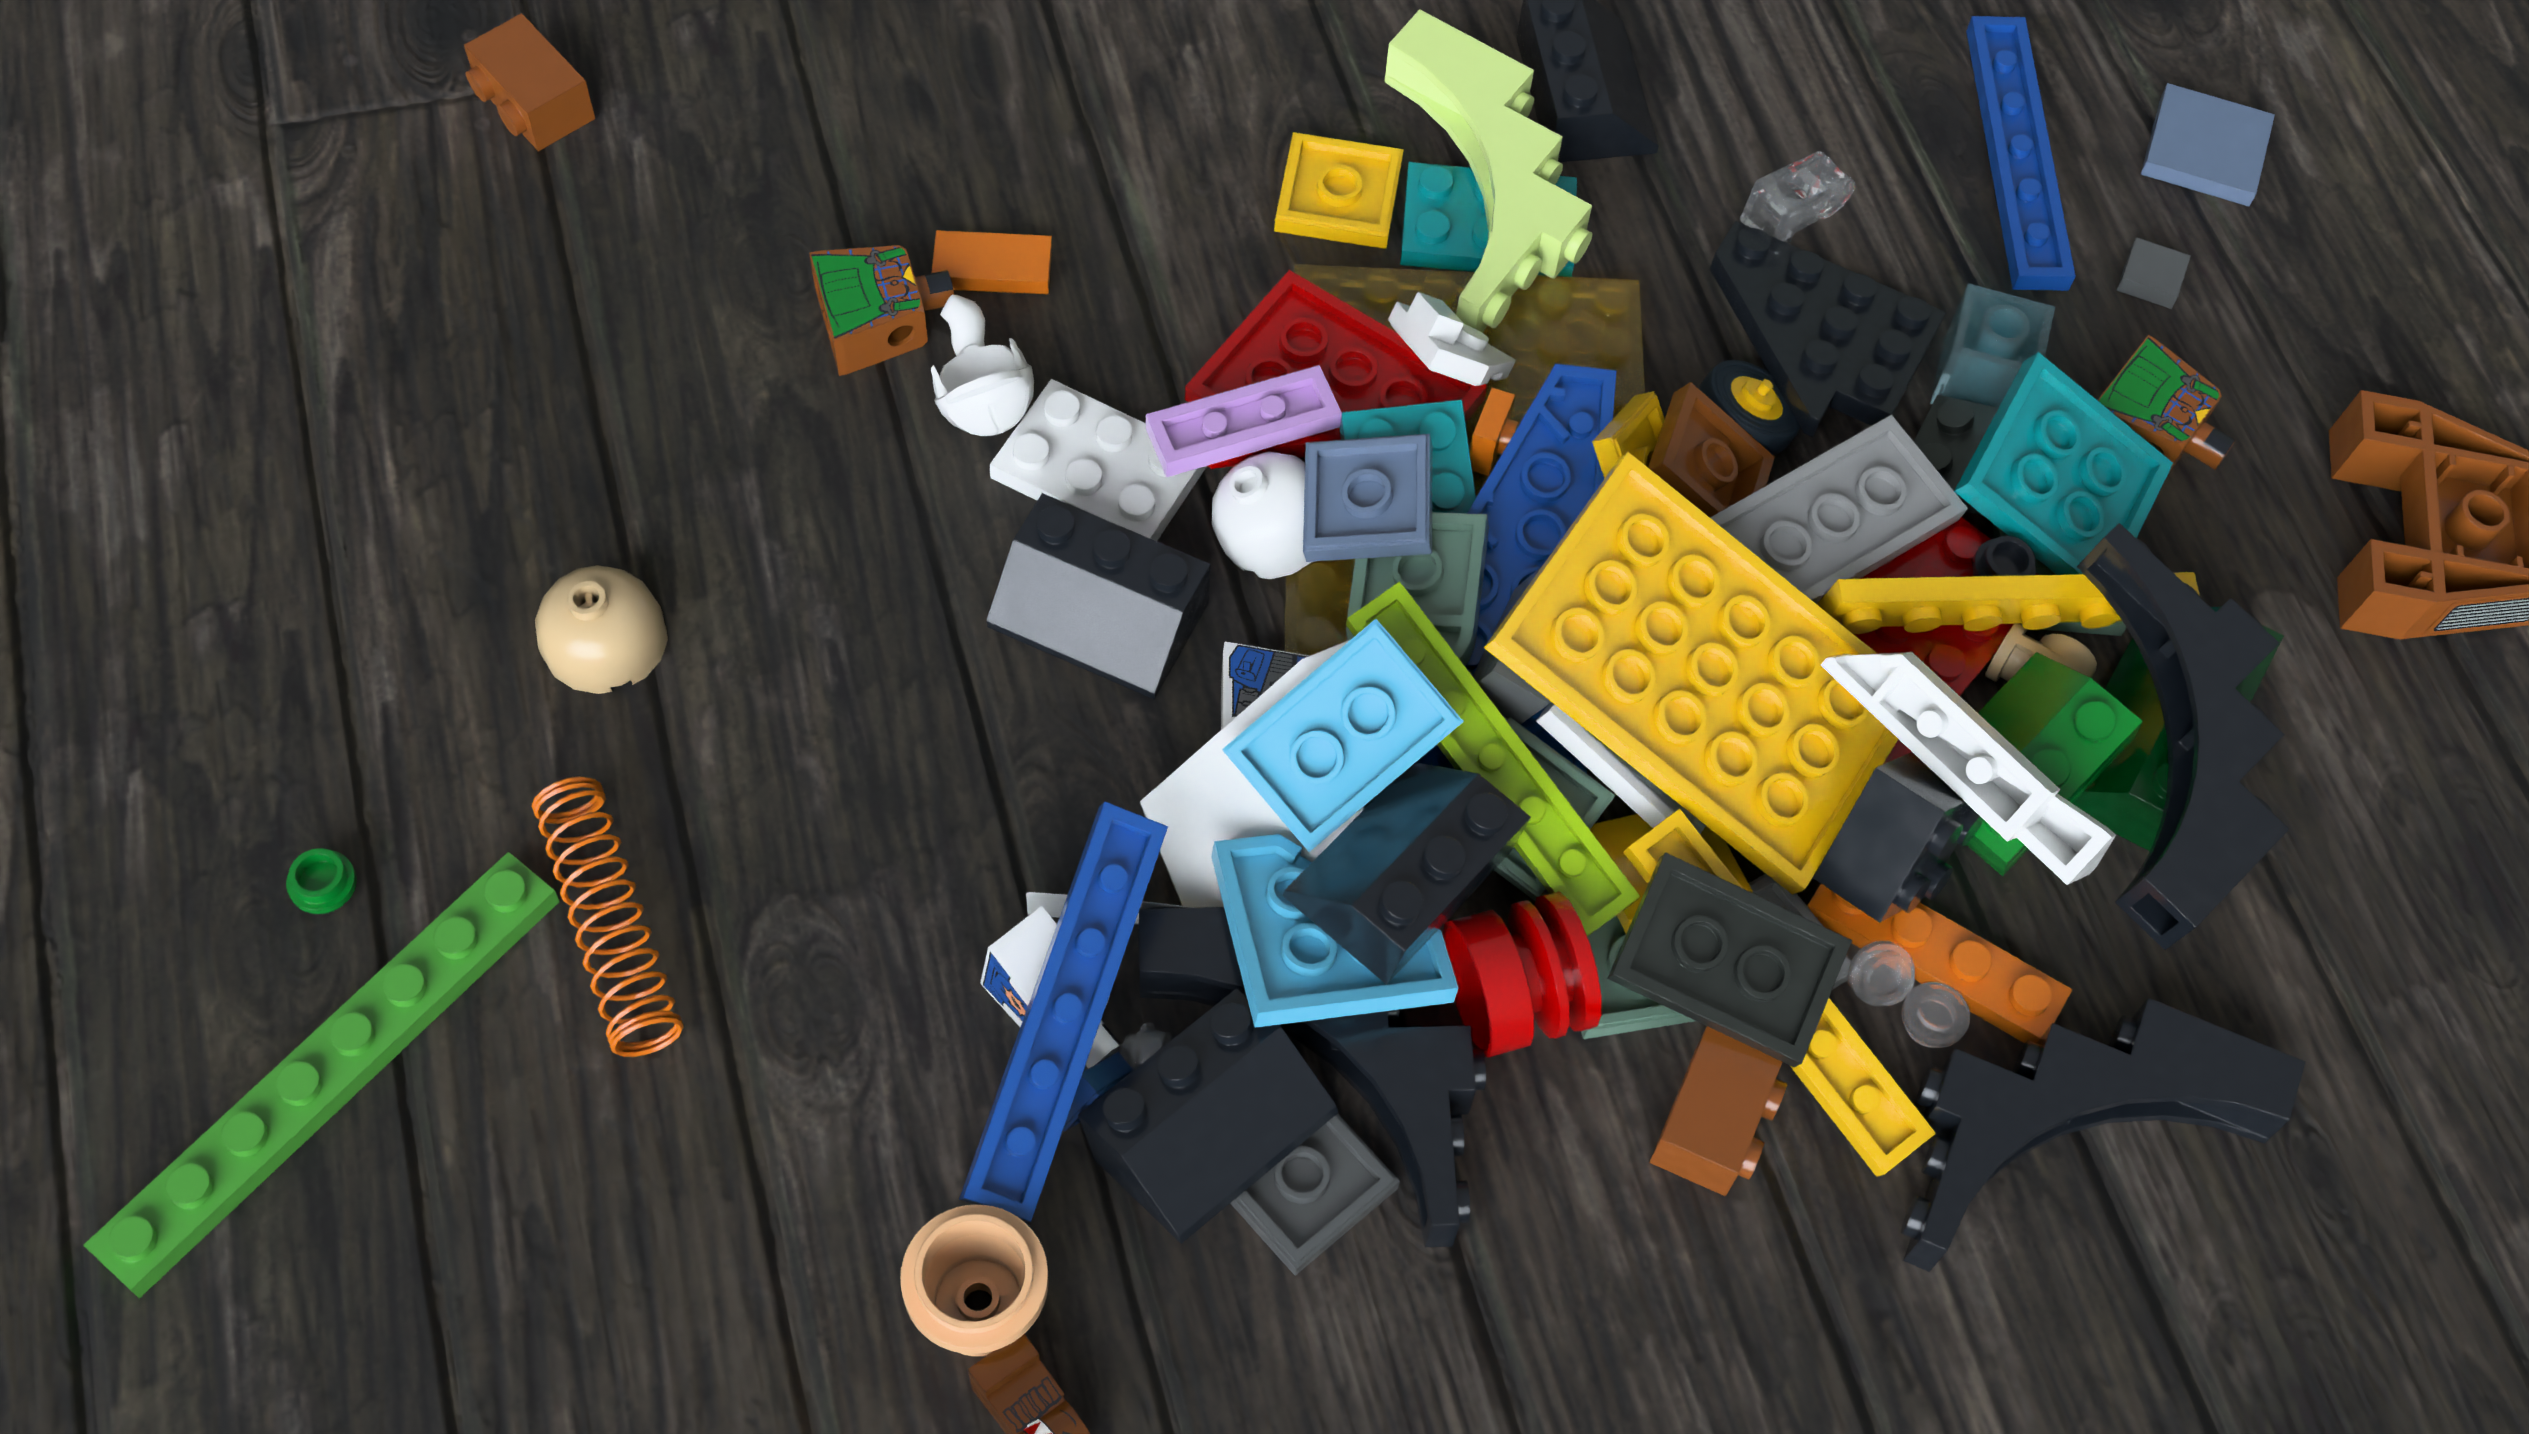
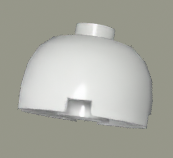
M1273 452L1249 456L1230 469L1220 481L1213 496L1212 527L1221 547L1236 566L1243 571L1255 572L1259 578L1275 579L1292 575L1312 563L1306 562L1303 553L1305 462L1298 457Z

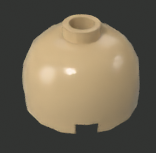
M599 565L576 569L559 578L542 598L535 618L538 649L554 677L574 690L590 693L613 692L611 687L622 686L630 680L632 684H635L645 679L661 661L668 641L662 609L643 581L625 570Z

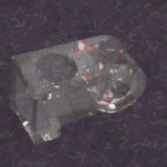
M1815 152L1756 180L1740 221L1744 225L1760 229L1768 235L1790 244L1794 233L1817 222L1819 218L1825 219L1830 217L1843 207L1854 192L1856 184L1824 152Z

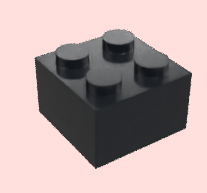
M1913 752L1875 768L1813 878L1879 923L1902 910L1910 913L1923 898L1927 897L1933 900L1941 892L1953 872V867L1946 862L1957 844L1965 846L1973 838L1984 819Z

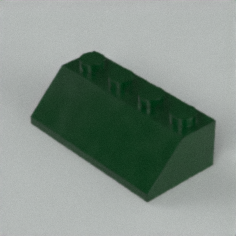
M2220 606V607H2211V608L2216 612V611L2219 610L2222 606ZM2262 625L2280 645L2284 635ZM2132 637L2105 690L2143 722L2135 739L2073 804L2108 827L2115 834L2150 852L2160 826L2167 794L2169 769L2167 734L2161 704L2152 676ZM2279 645L2235 688L2249 702H2251Z

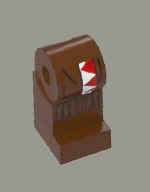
M1025 1333L1013 1343L991 1352L968 1368L972 1390L1006 1434H1090L1078 1414L1064 1399V1392L1041 1362L1038 1351Z

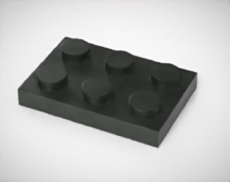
M1665 852L1658 860L1607 979L1792 1067H1796L1802 1064L1852 940Z

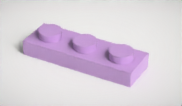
M1320 365L1146 414V430L1166 477H1170L1339 428L1342 412Z

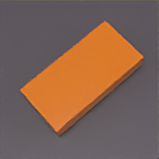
M936 230L932 273L948 270L953 290L1049 294L1052 236Z

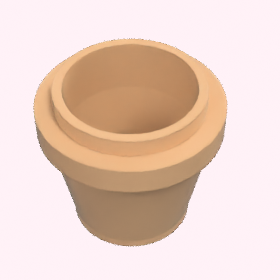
M988 1205L956 1207L931 1219L918 1231L910 1242L901 1267L902 1296L912 1322L930 1341L947 1350L964 1355L987 1356L991 1352L1016 1341L1029 1330L1038 1318L1048 1291V1267L1045 1252L1033 1230L1014 1214ZM976 1290L986 1291L992 1297L990 1305L981 1311L971 1310L965 1304L967 1296Z

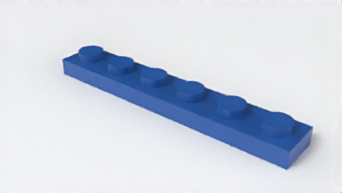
M1972 16L1966 33L2012 289L2069 291L2076 275L2026 18Z
M1104 802L1099 806L959 1200L973 1205H988L1001 1208L1019 1217L1025 1223L1031 1222L1168 826L1108 802Z

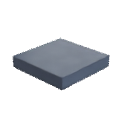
M2167 83L2160 98L2141 175L2249 207L2257 193L2275 114Z
M1430 434L1306 442L1303 553L1306 562L1432 554L1433 445Z

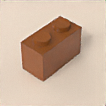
M522 13L464 44L471 67L470 70L466 71V77L475 94L483 102L491 100L497 106L498 113L507 129L514 136L522 133L537 151L544 149L595 119L586 80Z
M1706 1026L1696 1046L1649 1163L1723 1196L1727 1195L1737 1176L1750 1180L1765 1144L1764 1141L1753 1137L1760 1118L1773 1120L1788 1083L1776 1079L1782 1061Z

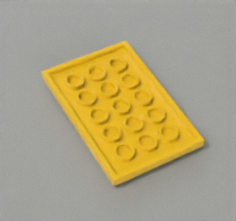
M1630 452L1622 456L1613 466L1484 647L1792 895L1806 889L1876 767L1883 765L1898 741V738L1821 666L1828 657L1842 654L1877 653Z

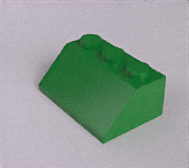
M2038 652L1978 712L1979 715L2060 789L2057 794L2072 804L2135 739L2143 722L2092 678ZM1983 820L1973 838L1966 844L2002 877L2029 850L2018 838L2007 842L1985 820Z

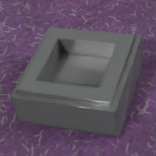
M2136 237L2129 249L2116 291L2172 309L2179 296L2191 255Z

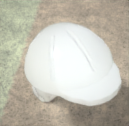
M952 294L945 303L940 315L949 324L951 343L957 357L944 365L940 376L935 366L931 367L933 387L936 395L934 401L941 414L955 427L979 436L1001 434L1018 424L1030 405L1034 392L1032 366L1027 364L1022 352L1012 338H1009L1011 349L1005 345L985 346V318L980 307L975 301Z

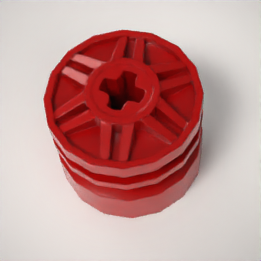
M1560 891L1537 897L1534 905L1528 900L1511 904L1508 914L1509 931L1502 918L1494 910L1445 922L1442 935L1459 987L1454 1000L1463 1026H1471L1473 1047L1475 1049H1483L1485 1057H1492L1531 1046L1534 1037V1019L1548 1038L1566 1036L1569 1027L1573 1031H1584L1598 1026L1602 1016V996L1596 963L1581 920L1569 899Z

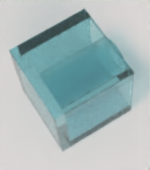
M1968 283L1944 339L1930 404H1933L1937 394L1999 408L2023 361L2038 352L2045 357L2055 306Z

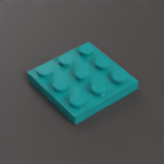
M2038 352L2023 361L1954 492L2005 534L2019 538L2028 544L2035 558L2056 575L2083 574L2077 568L2080 562L2119 523L2137 538L2173 462Z

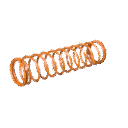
M590 777L565 778L543 788L534 798L532 809L535 817L540 820L538 828L541 834L548 838L545 848L550 858L556 861L553 873L555 878L563 883L560 892L562 900L571 906L567 917L570 924L578 928L575 941L579 948L586 951L583 959L584 968L594 975L590 987L593 994L602 998L598 1007L599 1014L610 1022L606 1030L610 1048L613 1053L623 1057L647 1055L673 1043L680 1036L684 1025L680 1015L670 1011L676 1002L674 997L664 994L640 999L618 1012L615 1017H611L606 1013L605 1005L607 1000L627 1001L642 998L660 989L668 978L666 974L658 971L636 974L651 967L660 954L657 950L651 948L634 949L646 942L652 931L649 927L640 924L629 925L639 919L644 908L643 905L635 902H623L633 894L636 884L626 879H616L625 872L629 864L626 859L617 856L609 857L617 851L621 840L614 835L603 834L610 828L614 820L612 815L596 812L603 806L606 800L601 783ZM581 787L594 789L571 793L550 805L545 812L540 810L541 805L557 793ZM595 795L589 802L578 808L566 812L551 813L561 804L574 798ZM604 817L607 820L605 826L590 834L578 837H557L563 830L582 820ZM545 822L553 824L563 823L553 834L547 832ZM613 840L615 843L608 851L594 857L564 859L577 848L591 842ZM553 841L574 843L560 857L552 849ZM608 862H620L622 864L621 869L602 879L583 882L572 881L582 872L597 865ZM561 863L583 865L571 873L567 879L561 875L559 870ZM568 885L592 887L581 894L575 902L569 899L567 894ZM615 885H629L630 887L629 891L610 901L597 904L580 903L591 894ZM630 907L637 908L636 914L619 923L607 926H588L597 918L611 911ZM576 908L585 910L601 909L586 919L583 924L577 922L574 916ZM614 930L595 941L591 947L586 946L582 940L583 931L607 932ZM638 930L645 932L643 937L628 945L613 949H596L605 941L619 934ZM622 953L606 962L598 971L592 968L589 962L591 954L612 955ZM648 953L653 955V958L648 962L633 969L620 972H604L615 963L628 957ZM633 975L616 984L606 994L599 991L597 986L599 977L618 978ZM650 977H660L661 979L660 982L643 991L628 995H613L622 987L635 981ZM666 1000L669 1002L661 1010L621 1019L624 1015L642 1005L655 1001ZM661 1022L675 1023L668 1032L655 1039L640 1042L620 1041L632 1031L650 1024ZM616 1023L620 1024L616 1029L613 1030L614 1025Z

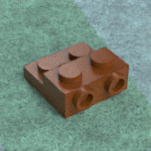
M1689 382L1673 393L1648 468L1708 517H1712L1767 486L1775 457L1692 382Z

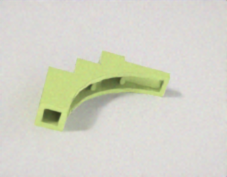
M1419 9L1389 43L1385 83L1420 105L1448 132L1469 162L1483 195L1489 231L1488 243L1479 267L1459 296L1456 312L1458 318L1465 325L1483 332L1487 326L1496 328L1509 309L1512 295L1518 288L1528 289L1539 272L1555 279L1569 261L1576 264L1582 258L1592 239V232L1587 230L1592 205L1555 185L1563 169V164L1558 162L1563 137L1527 118L1534 104V97L1530 95L1534 70Z

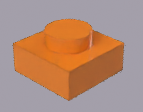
M1491 388L1472 436L1469 451L1472 471L1489 476L1497 455H1502L1518 428L1520 422L1510 419L1515 394Z

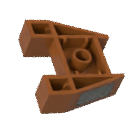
M2361 390L2329 430L2331 479L2401 491L2405 545L2370 539L2337 577L2340 629L2394 639H2408L2528 626L2529 450L2421 401Z

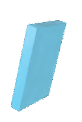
M1375 619L1222 750L1308 852H1310L1464 721L1380 622Z

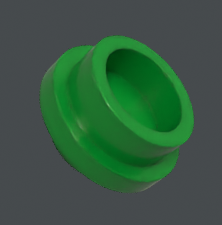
M324 848L311 849L299 855L290 866L286 879V889L293 903L299 909L312 914H325L342 907L353 895L357 884L356 871L349 859L337 851Z

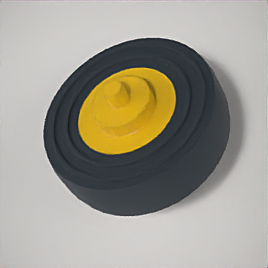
M1739 360L1723 361L1708 373L1699 387V390L1773 456L1783 451L1800 429L1799 423L1775 384L1773 377L1768 371L1754 364Z

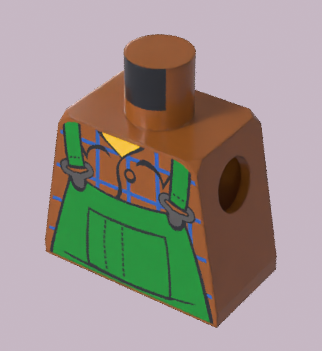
M900 245L809 252L815 291L839 376L853 373L923 347L928 341L925 311L943 308L948 298L954 294L948 270L915 277L907 249Z
M2150 335L2145 338L2098 399L2102 405L2172 461L2173 465L2170 471L2185 452L2216 470L2236 441L2207 423L2222 397L2220 389Z

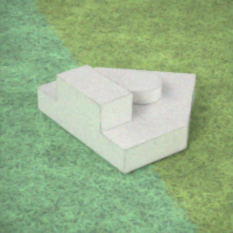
M1417 292L1411 306L1396 302L1388 318L1393 329L1429 370L1471 385L1487 384L1490 378L1494 381L1506 379L1516 362L1514 358L1488 344L1489 338L1485 334L1471 326L1465 325L1443 300L1421 292Z

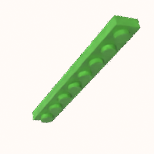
M507 852L83 1246L140 1299L560 902L555 890L510 852Z

